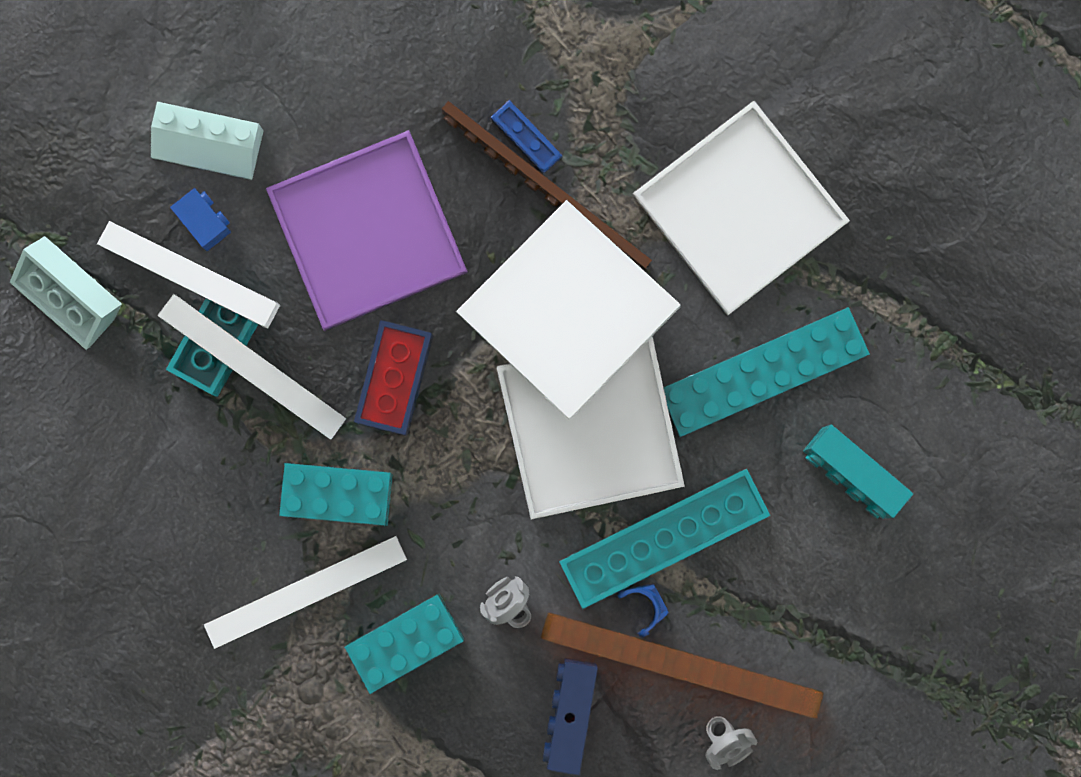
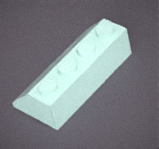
M157 102L151 125V158L252 180L263 129L259 123Z
M45 236L23 249L10 280V283L86 350L114 321L122 305Z

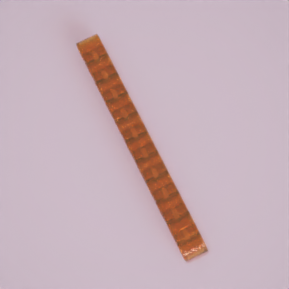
M549 612L547 613L540 637L550 642L817 719L824 695L823 692Z

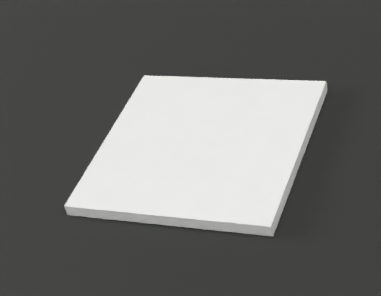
M755 101L751 102L633 193L637 202L727 316L850 221Z
M566 200L456 312L558 410L571 420L681 307V304Z
M653 337L619 369L571 420L558 410L510 363L497 366L531 519L685 487Z

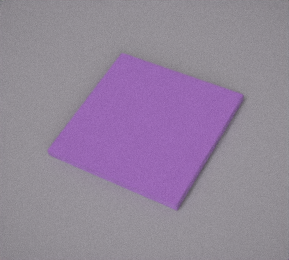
M409 130L266 188L324 331L468 273Z

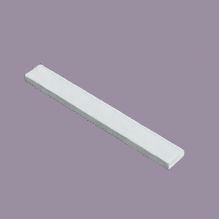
M110 221L97 243L267 329L280 307L278 303Z
M175 294L172 295L158 314L164 321L329 439L333 438L346 420L337 411Z
M397 536L208 622L204 624V627L215 649L402 563L407 558Z

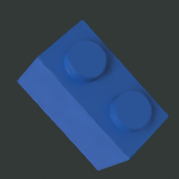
M194 188L170 208L202 248L208 251L231 233L227 227L230 222L221 211L217 214L211 208L214 202L205 191L200 194Z

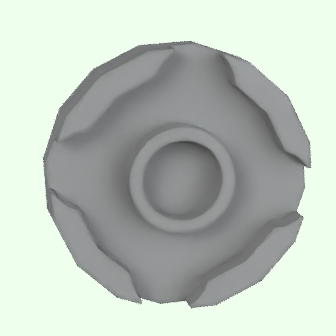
M515 576L513 580L509 577L503 578L487 591L488 599L485 604L481 602L480 610L481 614L491 624L499 625L508 622L512 627L522 628L530 622L531 613L526 604L529 597V587L519 577ZM521 610L525 611L521 618L514 619Z
M721 716L712 718L707 724L706 731L713 744L707 750L705 757L712 769L720 770V765L725 763L729 767L739 763L752 753L753 750L750 746L757 745V740L751 730L746 728L735 730L730 722ZM719 723H724L726 726L725 733L721 736H715V726Z

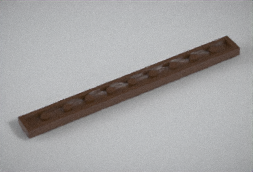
M447 101L443 106L442 112L445 116L443 120L454 129L457 126L465 132L463 135L473 144L480 143L485 147L483 151L492 159L496 160L499 158L505 163L504 168L512 175H521L526 179L524 183L533 191L540 190L546 195L544 199L553 207L561 206L567 200L643 271L648 268L652 261L649 257L452 103Z

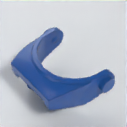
M646 584L630 589L625 588L618 592L619 595L617 596L619 599L631 593H641L646 595L653 603L655 609L654 618L647 628L638 632L639 637L642 636L643 638L650 634L649 630L669 613L654 584Z

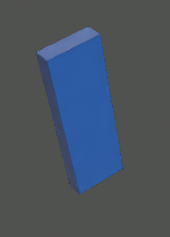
M510 100L491 116V120L543 174L562 158L561 153Z

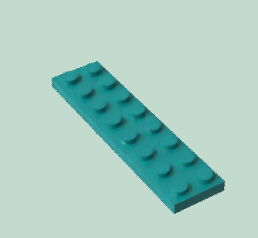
M848 307L664 387L669 415L680 438L868 356L870 353Z
M744 469L559 562L582 609L769 517L770 514L748 470Z

